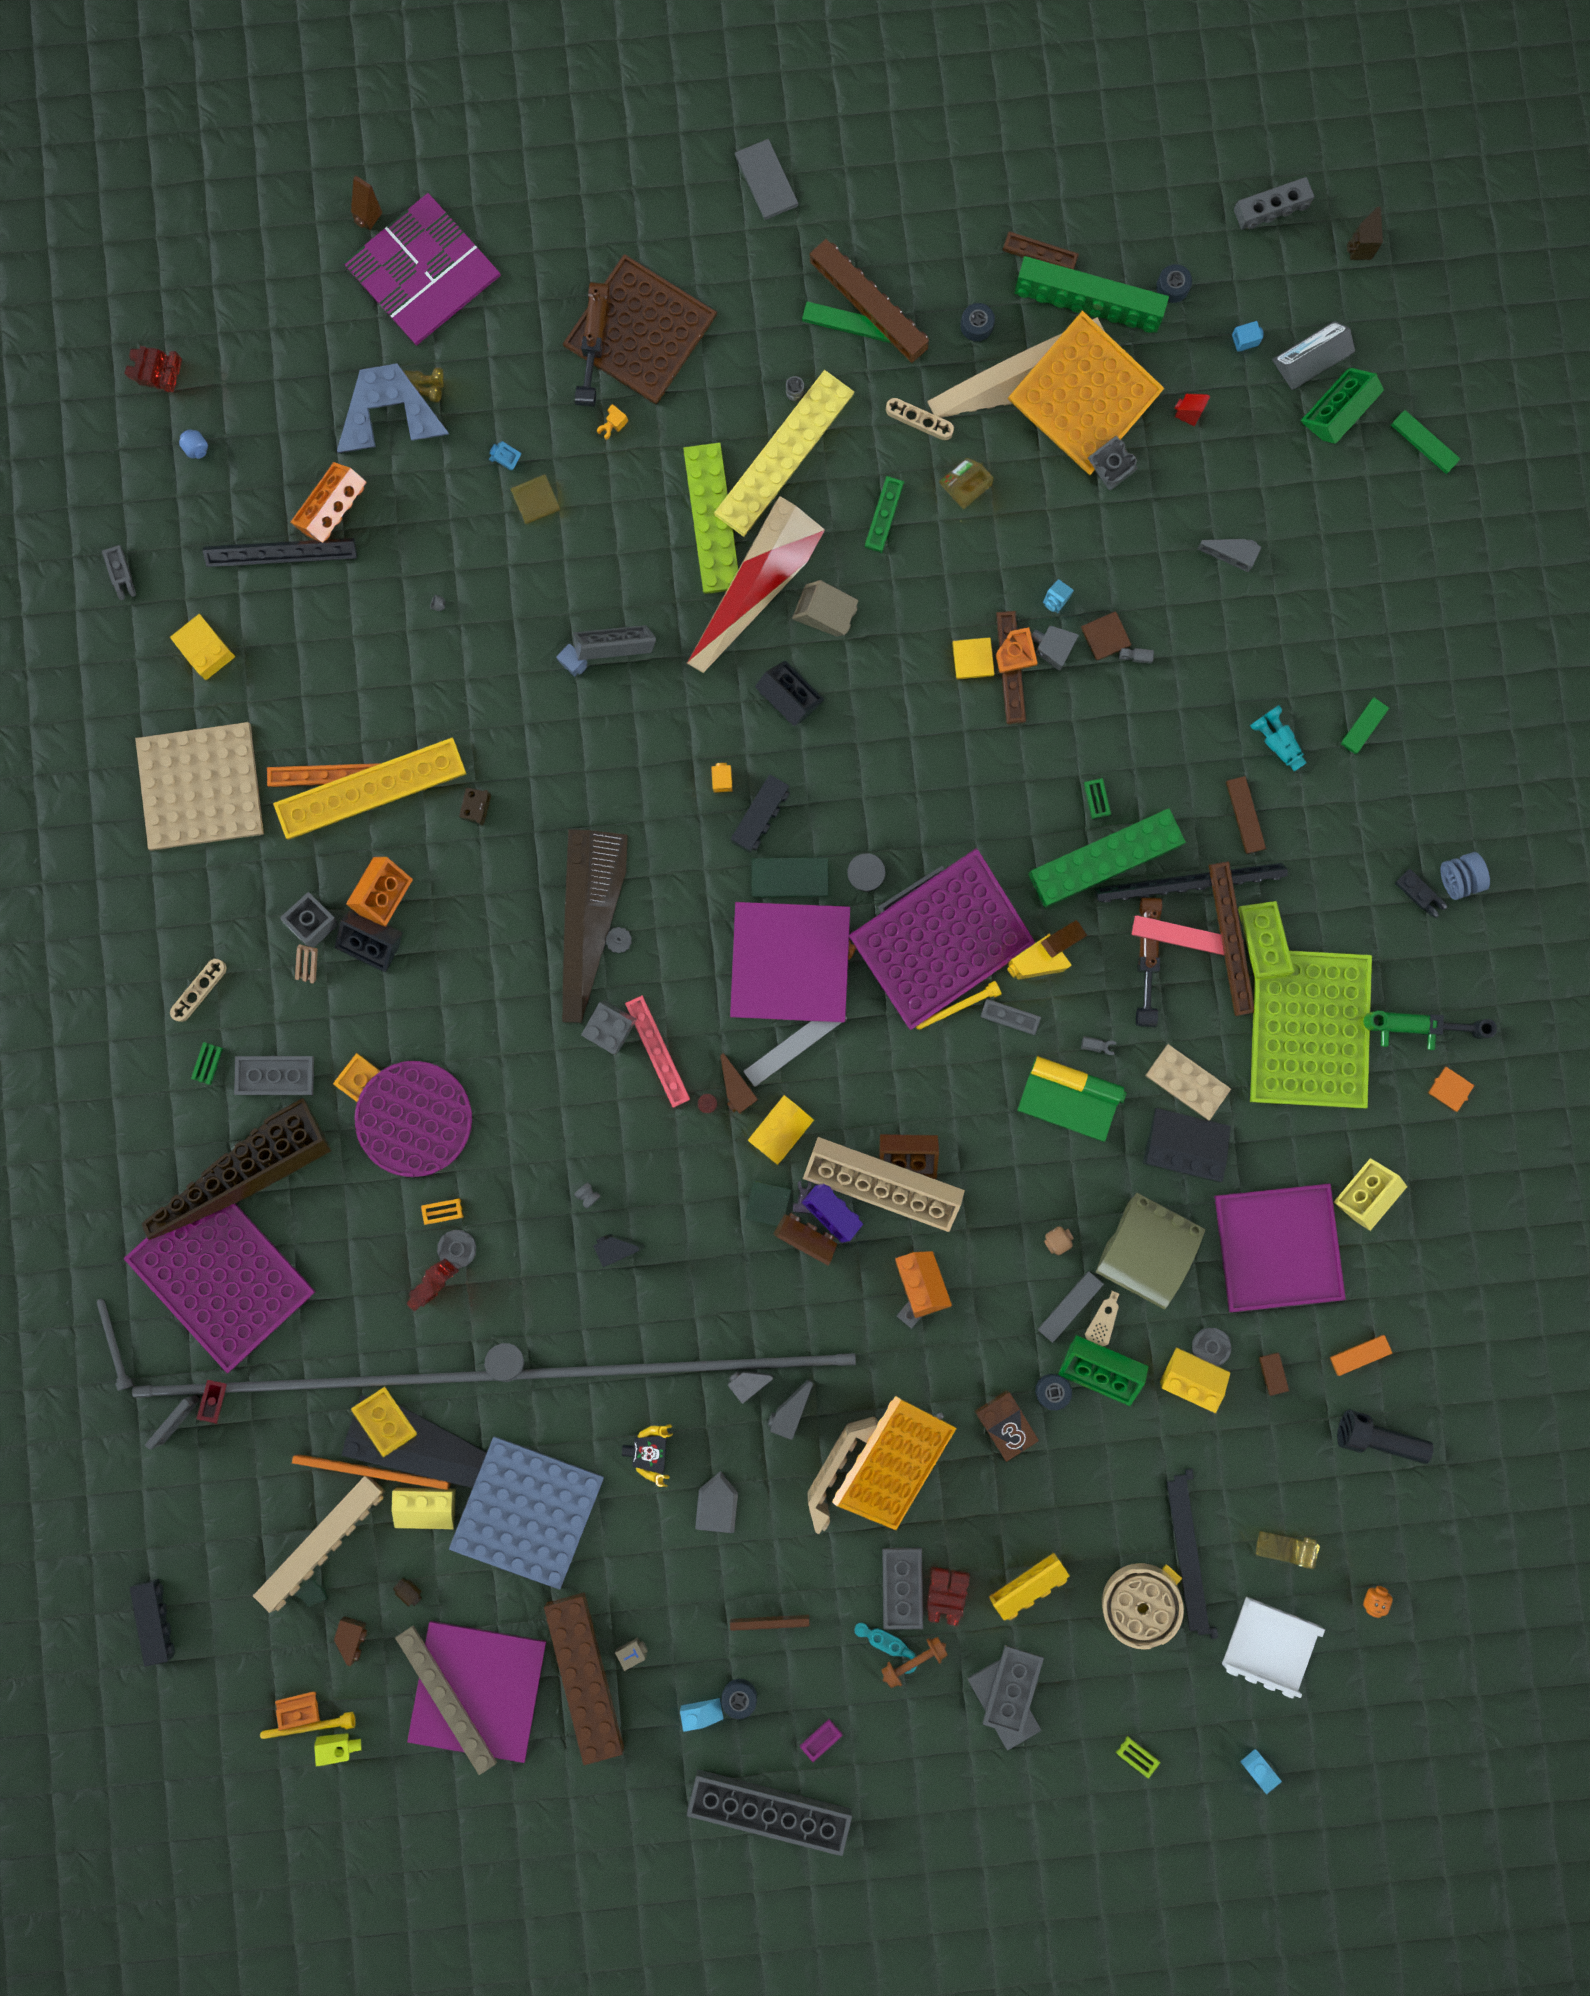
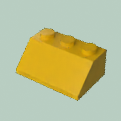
M784 1095L748 1141L779 1165L814 1120Z
M1176 1347L1160 1380L1162 1389L1216 1413L1224 1398L1230 1372Z

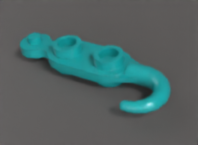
M862 1622L856 1624L855 1634L858 1637H867L872 1646L892 1656H904L910 1659L917 1657L898 1637L882 1629L870 1630ZM917 1666L907 1671L905 1674L914 1672Z

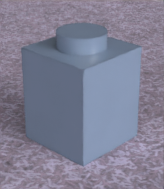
M568 644L556 657L558 662L574 677L577 674H582L587 668V660L578 661L576 650L571 644Z

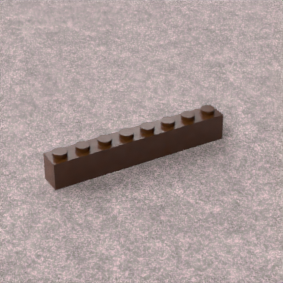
M825 239L810 253V263L866 316L911 363L928 349L929 339L923 331L920 332L914 322L909 318L907 319L901 309L890 302L886 294H881L877 290L875 283L871 280L868 281L861 269L855 268L851 260L846 255L843 256L833 242L830 243Z

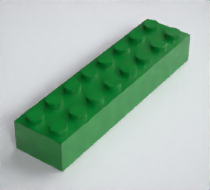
M1024 256L1014 292L1022 298H1033L1040 303H1051L1058 308H1069L1076 313L1083 311L1091 317H1101L1112 323L1119 322L1130 328L1137 327L1148 333H1157L1169 296L1026 256Z
M1170 808L1031 870L1028 875L1043 907L1047 908L1175 850L1186 842Z

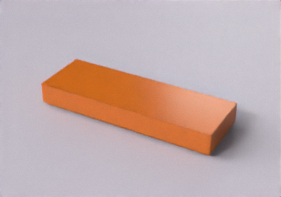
M1381 1335L1331 1356L1330 1360L1336 1374L1340 1376L1390 1355L1392 1351L1385 1335Z

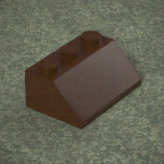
M880 1134V1160L929 1178L937 1179L938 1135Z
M792 1213L789 1216L784 1214L773 1234L829 1266L837 1243L833 1241L834 1237L826 1232L823 1235L816 1232L817 1227L808 1222L806 1225L800 1223L801 1218Z

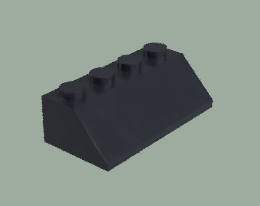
M612 1234L597 1239V1244L593 1245L603 1267L645 1248L644 1244L619 1235L613 1236Z

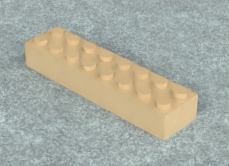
M820 1137L817 1138L803 1177L807 1181L818 1185H828L832 1190L947 1232L950 1231L965 1191Z

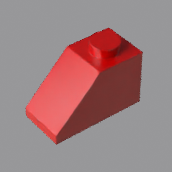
M1186 394L1183 400L1179 399L1175 407L1178 410L1175 417L1195 427L1210 396L1207 394Z

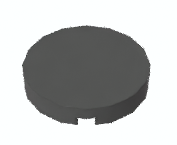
M869 853L860 854L849 863L847 870L848 879L857 890L863 892L875 890L884 880L885 866L875 855Z
M452 1230L441 1237L437 1253L444 1265L459 1269L473 1261L477 1246L474 1238L469 1233L463 1230Z
M1217 1328L1202 1329L1195 1335L1192 1341V1352L1194 1356L1216 1366L1222 1365L1231 1354L1230 1339L1223 1331Z
M501 1343L488 1351L484 1366L487 1374L493 1380L510 1382L521 1374L524 1359L521 1351L516 1346L509 1343Z

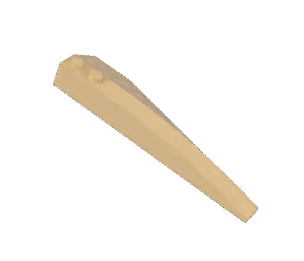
M1098 317L1093 319V321L1104 331ZM1062 334L1031 347L929 400L928 405L933 415L943 418L967 411L974 412L983 408L990 409L999 405H1011L1012 403L1007 399Z

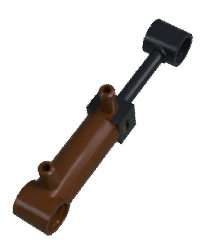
M590 282L587 318L581 345L582 354L587 357L584 385L576 387L575 405L595 407L596 388L591 387L594 358H602V339L610 294L609 284Z
M1141 897L1140 916L1160 921L1162 899ZM1140 937L1137 972L1145 973L1144 1003L1142 1008L1137 1007L1136 1026L1157 1027L1158 1009L1151 1008L1152 973L1160 971L1159 941Z

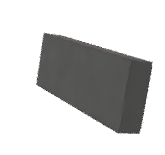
M986 999L980 1018L1034 1036L1041 1019L1040 1016Z

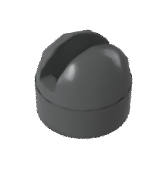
M434 595L430 608L435 611L444 610L445 599Z

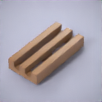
M298 945L295 971L296 980L302 978V981L310 980V983L313 984L316 981L317 948ZM303 950H304V963H303V973H302V958H303ZM309 952H312L311 972L308 975Z

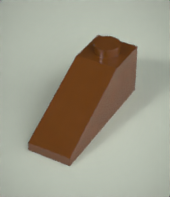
M355 176L353 178L351 213L354 222L359 227H366L371 230L382 214V210L372 186Z
M723 1053L720 1056L727 1098L730 1101L727 1104L733 1112L738 1111L740 1114L757 1102L758 1099Z

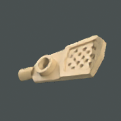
M1112 1291L1110 1298L1103 1301L1085 1333L1087 1340L1101 1346L1109 1344L1119 1307L1116 1303L1119 1293ZM1108 1306L1111 1308L1110 1314L1105 1313V1308Z

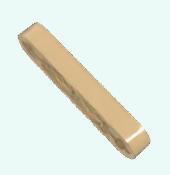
M892 398L887 402L886 413L890 417L944 441L952 437L954 427L949 421L897 398ZM894 405H898L895 411L891 410ZM909 411H913L917 417L910 420L906 417V414ZM931 419L933 426L925 427L923 421ZM939 423V427H937V431H935L936 424ZM945 427H947L948 432L943 434L942 429H945Z
M213 959L208 962L172 1006L170 1015L174 1020L183 1022L191 1016L225 974L227 967L223 961ZM214 964L219 965L221 969L219 972L214 971ZM207 972L211 973L213 976H215V978L213 979L211 976L207 975L206 973H207ZM206 977L209 979V985L206 988H202L200 980ZM192 992L196 993L197 1000L194 1003H189L188 995ZM184 1002L186 1005L191 1006L190 1009L185 1007V1005H183L182 1003ZM177 1009H180V1010L183 1009L182 1013H183L184 1015L177 1017V1015H178V1013L176 1012Z

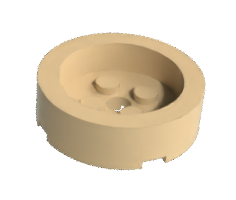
M1136 1563L1119 1569L1106 1583L1102 1595V1608L1107 1626L1111 1633L1127 1646L1136 1649H1151L1161 1644L1164 1645L1175 1636L1181 1626L1184 1608L1179 1589L1174 1580L1164 1570L1154 1565ZM1141 1603H1146L1149 1608L1147 1612L1140 1613L1137 1610V1606Z

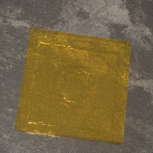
M546 475L511 488L525 524L560 510Z

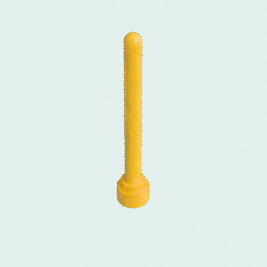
M996 981L989 983L985 990L930 1016L917 1025L916 1029L920 1030L984 998H991L993 996L995 998L1002 995Z
M347 1712L341 1715L340 1718L324 1720L279 1731L278 1728L265 1730L260 1733V1737L267 1739L339 1726L345 1729L355 1728L354 1712Z

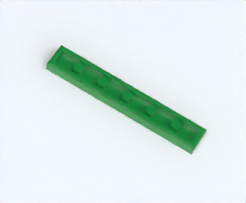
M806 302L802 317L803 322L891 343L864 315Z

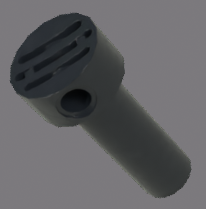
M1349 1409L1343 1414L1338 1426L1337 1442L1339 1447L1362 1453L1369 1447L1423 1464H1428L1433 1455L1434 1447L1431 1441L1374 1425L1372 1417L1364 1413Z

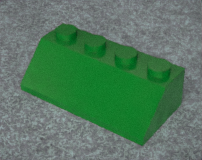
M1349 367L1301 420L1302 424L1321 440L1336 444L1384 391L1377 374Z
M1076 1335L1067 1351L1058 1375L1131 1406L1146 1382L1149 1366Z

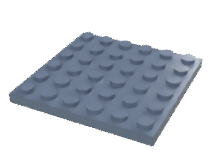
M493 1436L449 1550L560 1590L604 1476Z

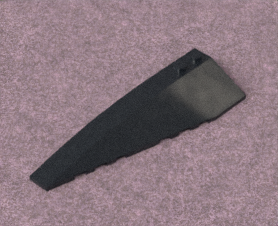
M361 1395L358 1404L367 1399L368 1396ZM397 1404L417 1435L385 1457H382L354 1415L341 1456L473 1488L487 1454L486 1451H482L466 1440Z

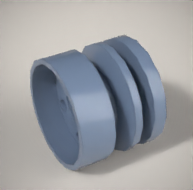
M1477 852L1463 855L1460 857V860L1455 858L1441 864L1442 881L1452 899L1457 900L1469 896L1471 892L1475 894L1489 889V872L1483 858Z

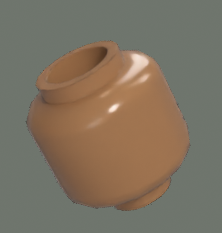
M1059 1226L1045 1235L1046 1240L1044 1242L1051 1254L1061 1255L1073 1246L1071 1240L1074 1238L1069 1229L1064 1230Z

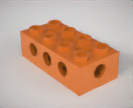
M333 462L290 523L307 537L323 543L330 537L335 525L341 522L343 514L351 508L354 499L363 491L364 485L367 482L351 468Z

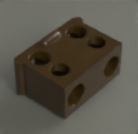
M466 788L459 817L462 820L476 822L481 826L484 825L491 793L487 790L481 791Z

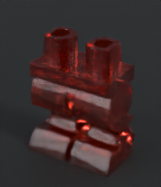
M141 345L140 349L130 350V359L136 363L135 367L126 366L125 375L128 378L135 380L138 385L164 389L166 392H174L177 381L176 375L179 373L182 358L176 351H170L167 356L166 353L159 349L146 348Z
M446 1258L437 1262L426 1270L422 1278L423 1282L411 1290L409 1293L411 1299L406 1304L413 1311L418 1310L420 1306L424 1307L438 1296V1292L446 1285L445 1281L458 1273L459 1270Z
M931 1567L930 1576L932 1584L929 1585L926 1605L928 1620L939 1623L940 1613L948 1614L946 1623L957 1626L960 1616L963 1617L967 1595L966 1588L969 1586L970 1575L968 1572L956 1570L949 1572V1569ZM950 1577L951 1587L947 1591V1585L949 1584Z

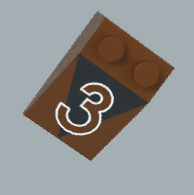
M1009 1391L1003 1392L975 1410L976 1415L1006 1462L1039 1441Z

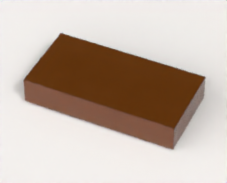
M1276 1352L1260 1356L1259 1360L1268 1394L1272 1396L1289 1391L1280 1354Z

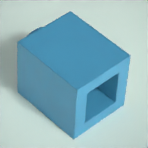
M1257 321L1235 328L1232 337L1237 352L1259 346L1263 339V330L1259 327Z

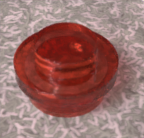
M711 1094L702 1095L698 1100L699 1109L704 1113L713 1112L717 1107L716 1098Z

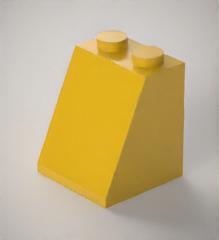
M1048 934L1013 958L1007 964L1009 966L1007 970L1013 978L1016 977L1019 980L1064 972L1072 965L1063 952L1053 958L1050 957L1041 944L1044 939L1051 936Z

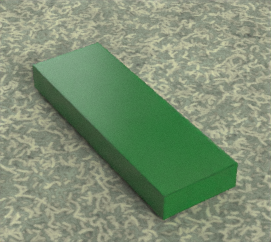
M1373 697L1340 744L1354 754H1357L1389 707Z

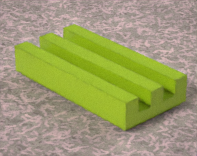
M1127 1736L1126 1741L1121 1744L1120 1749L1116 1753L1149 1779L1160 1764V1761ZM1131 1744L1134 1748L1140 1751L1148 1759L1154 1762V1764L1151 1765L1150 1763H1148L1135 1751L1129 1748L1128 1745ZM1125 1750L1148 1767L1149 1771L1144 1770L1123 1752Z

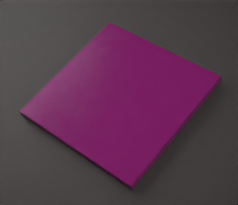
M735 902L730 1017L845 1022L849 953L848 935L850 931L851 907Z
M1331 1184L1214 1196L1229 1312L1346 1300Z
M430 1621L425 1645L494 1758L525 1763L546 1641ZM419 1678L407 1742L464 1752Z

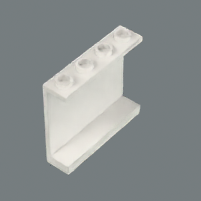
M1246 1597L1222 1665L1229 1674L1234 1676L1241 1674L1246 1676L1245 1679L1249 1682L1256 1684L1259 1681L1264 1683V1687L1269 1690L1275 1691V1689H1279L1287 1697L1294 1698L1296 1696L1301 1698L1302 1694L1298 1690L1317 1636L1323 1637L1325 1629L1320 1625Z

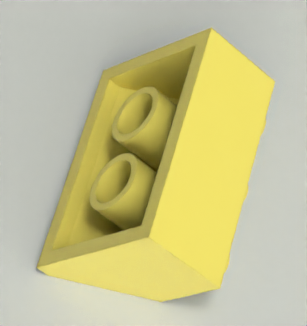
M1370 1158L1336 1198L1334 1203L1353 1220L1371 1231L1407 1186L1399 1175Z
M394 1489L392 1491L394 1527L454 1529L456 1489Z

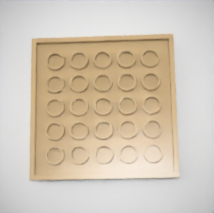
M249 722L135 738L147 842L150 851L264 835L251 725Z

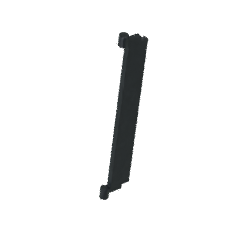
M1188 1468L1185 1469V1474L1174 1475V1481H1167L1189 1631L1197 1630L1198 1635L1210 1634L1211 1639L1218 1638L1217 1627L1209 1628L1187 1486V1480L1194 1479L1193 1469Z

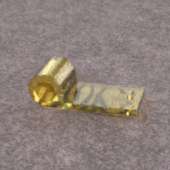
M1260 1531L1255 1555L1315 1569L1319 1545L1316 1544L1315 1539L1304 1537V1540Z

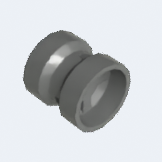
M792 376L786 382V396L791 401H799L804 395V382L800 377Z
M589 1182L584 1184L574 1194L577 1199L583 1200V1206L586 1209L601 1197L598 1192H592V1186Z

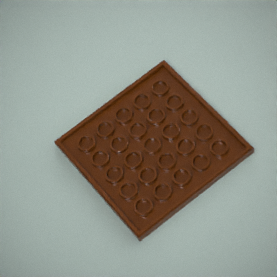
M624 254L605 281V284L610 285V294L603 331L602 358H594V366L657 405L717 316V312ZM588 307L563 343L565 348L586 361L587 357L583 356L581 345L582 337L585 333Z

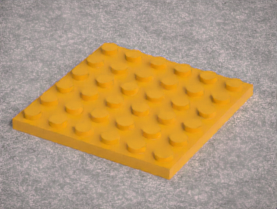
M1082 311L1007 399L1090 475L1095 469L1088 457L1115 436H1118L1121 440L1164 390V387Z
M895 1396L889 1403L884 1416L879 1420L874 1433L868 1438L862 1453L858 1455L853 1468L846 1475L841 1488L837 1490L832 1503L840 1508L897 1530L957 1428Z

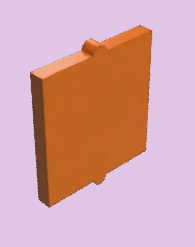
M1445 1067L1440 1076L1435 1078V1083L1428 1093L1458 1112L1464 1101L1468 1100L1467 1097L1474 1085Z

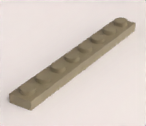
M414 1625L396 1636L395 1639L477 1773L480 1775L497 1763L496 1759Z

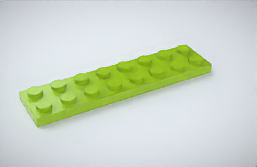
M713 443L684 447L703 593L727 591L738 571L733 529L714 515L716 509L728 495L721 444Z

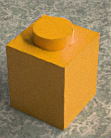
M717 763L716 766H712L714 793L732 792L731 765Z

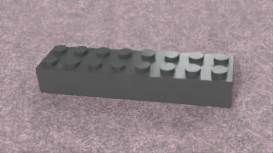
M697 1769L687 1816L843 1856L852 1819V1809Z

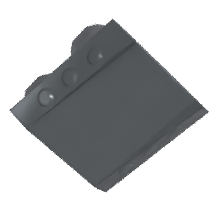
M1118 436L1112 438L1088 457L1109 491L1113 490V488L1138 469L1136 457L1127 452L1124 442Z

